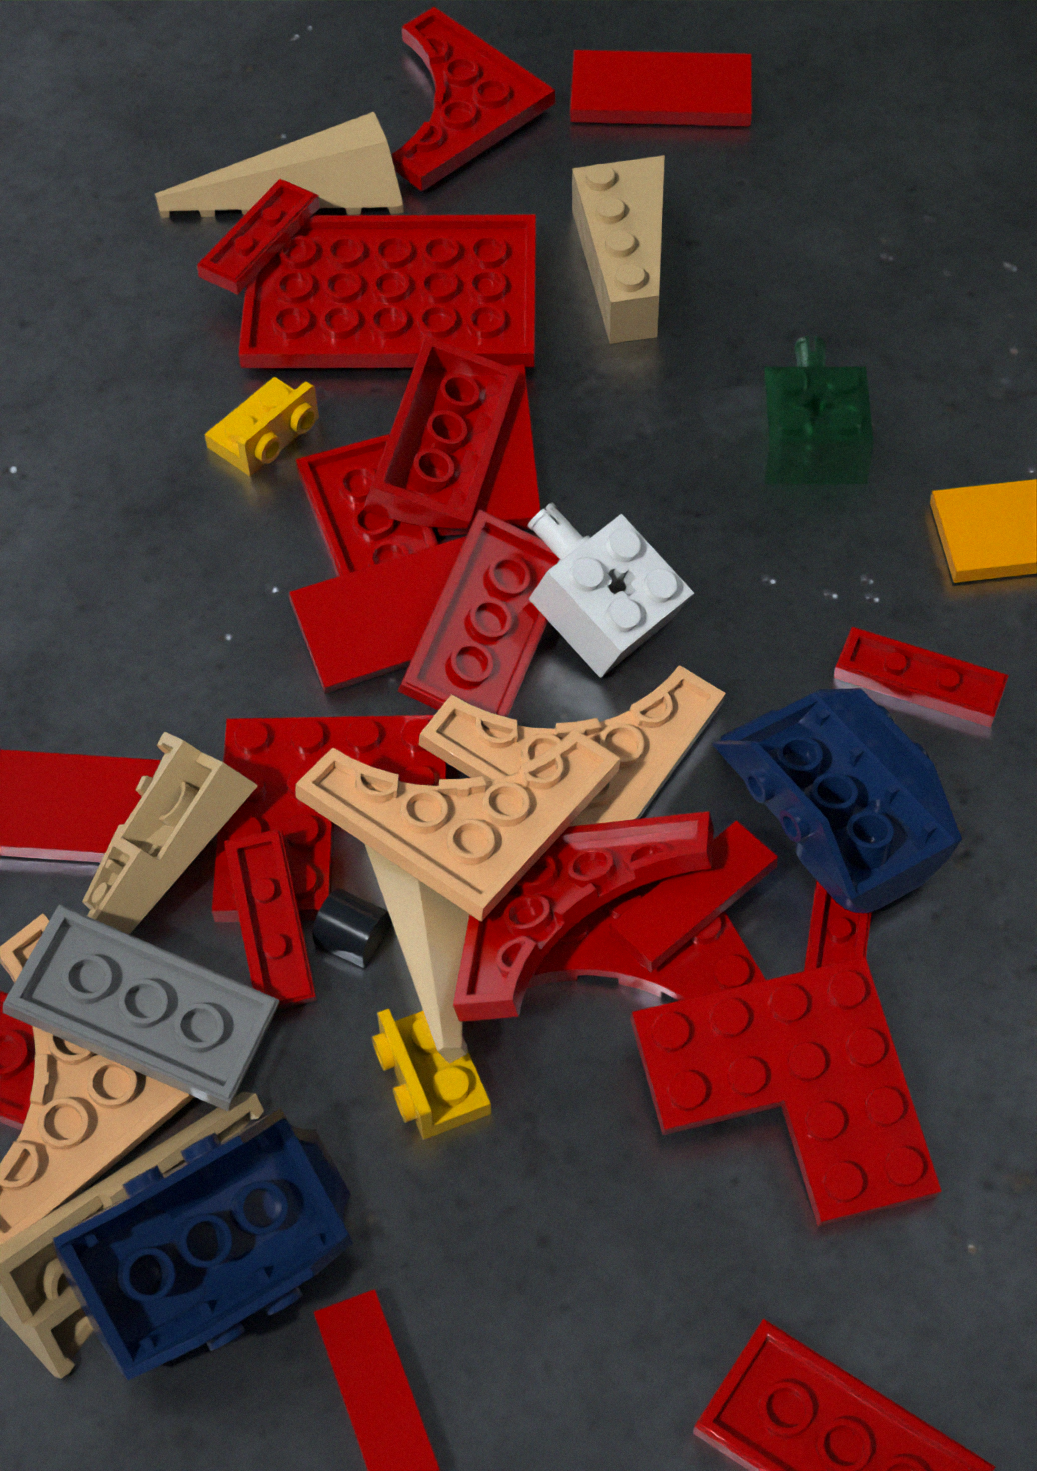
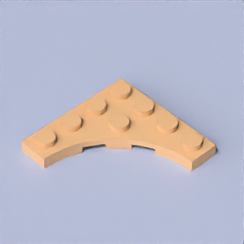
M679 665L668 679L653 692L632 704L629 711L599 722L598 718L577 722L556 723L555 729L519 726L516 719L487 712L451 694L420 733L418 745L470 778L483 776L485 782L519 772L521 764L545 753L575 729L620 757L621 760L617 774L569 826L640 819L720 708L726 693Z
M573 729L562 741L548 751L521 764L520 771L512 775L485 782L483 776L464 779H439V786L400 782L398 781L399 774L371 767L332 748L295 784L296 798L482 922L617 774L621 758Z
M41 914L0 946V963L11 976L14 983L50 921L44 914ZM32 1026L36 1055L34 1081L30 1097L31 1105L17 1141L13 1142L0 1163V1245L81 1194L195 1097Z

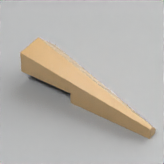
M375 112L155 193L161 218H169L170 211L199 210L201 217H215V210H241L243 215H245L279 179L318 194L320 208H345L348 215H361L362 208L388 207L390 214L404 212L388 141Z
M167 732L163 733L157 744V747L164 755L153 778L149 776L141 777L136 791L142 798L125 824L118 826L82 901L90 909L88 917L129 935L258 786L224 762L202 753L186 741Z
M365 844L437 1051L450 1064L467 1054V1044L462 1038L463 1022H459L453 1007V1000L469 913Z
M240 1093L234 1097L228 1111L219 1107L0 1245V1316L53 1376L62 1379L70 1373L75 1366L71 1360L94 1331L66 1279L55 1252L53 1238L128 1196L122 1184L156 1165H158L164 1175L185 1163L180 1151L215 1132L220 1142L243 1130L250 1120L258 1119L264 1112L256 1093Z

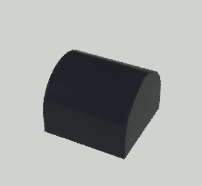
M337 888L328 895L317 914L312 931L313 943L324 950L365 968L392 926L389 912L343 889Z

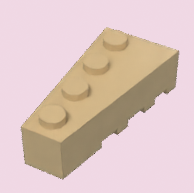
M665 155L572 168V212L610 344L657 337Z

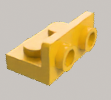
M273 377L205 433L207 448L248 476H252L263 465L275 460L281 450L300 434L308 432L315 421L319 419L315 386L305 381L294 390L276 377Z
M389 1008L377 1012L380 1034L371 1036L377 1058L383 1071L394 1068L400 1085L392 1089L399 1112L405 1123L415 1120L423 1140L491 1114V1103L468 1050L465 1056L449 1064L437 1051L424 1011L394 1021Z

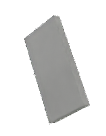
M59 904L5 999L3 1013L228 1111L277 1010L279 1000Z

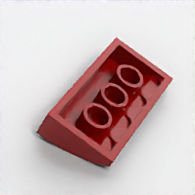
M425 335L362 510L416 525L451 529L468 528L519 370Z

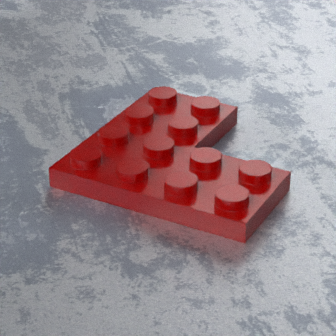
M434 715L226 719L223 762L258 786L218 831L212 901L214 921L239 922L224 841L279 828L282 829L301 921H315L322 904L331 893L334 823L297 799L295 784L332 748H335L350 758L366 765L399 774L398 781L439 786V779H447V762L418 745L420 733Z
M866 956L641 1009L631 1013V1024L662 1135L782 1107L818 1227L935 1198L942 1192Z

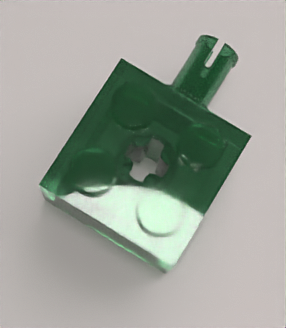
M805 336L795 343L794 352L797 366L764 367L760 413L765 484H867L874 445L866 366H827L826 342L818 336H814V352L810 351L809 336Z

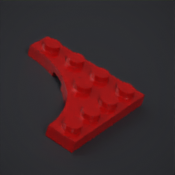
M432 7L401 26L402 41L421 57L431 73L435 85L434 110L429 122H424L411 139L391 154L395 172L419 190H426L555 105V89L439 9Z
M710 811L567 827L482 922L469 914L453 1000V1007L459 1022L519 1017L524 994L539 964L566 932L584 917L605 903L642 885L686 872L711 869L714 826Z
M663 878L616 897L579 921L551 948L539 964L527 988L548 983L577 981L578 975L618 978V984L637 988L659 997L665 993L677 1000H684L766 979L725 911L652 972L645 968L610 935V923L665 879Z

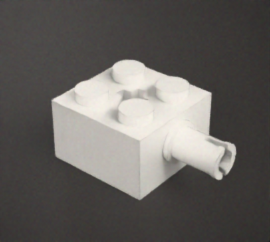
M552 502L545 509L540 510L527 525L560 559L555 566L546 572L529 597V600L600 678L667 625L694 594L688 585L622 514L592 537L587 535L583 538Z

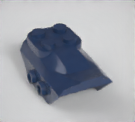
M861 688L820 689L780 710H772L720 736V740L712 743L745 781L751 796L757 802L765 803L780 821L785 834L793 842H796V854L801 863L830 896L846 910L855 913H869L924 885L951 857L962 840L936 768L926 750L920 744L912 742L894 723L890 713L883 706L877 705Z
M279 1108L220 1142L214 1132L180 1151L185 1160V1163L164 1175L158 1165L135 1176L122 1184L128 1196L53 1238L55 1252L70 1287L99 1341L128 1381L201 1346L205 1342L210 1350H214L232 1341L246 1330L241 1320L263 1307L267 1315L274 1314L298 1300L302 1296L298 1286L315 1276L353 1244L343 1224L345 1206L351 1194L316 1129H301L290 1125L282 1109Z

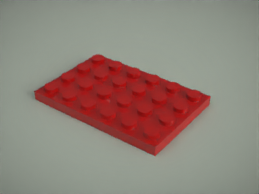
M536 214L311 216L246 286L238 352L240 368H414L425 335L506 366L524 364L525 367H534Z

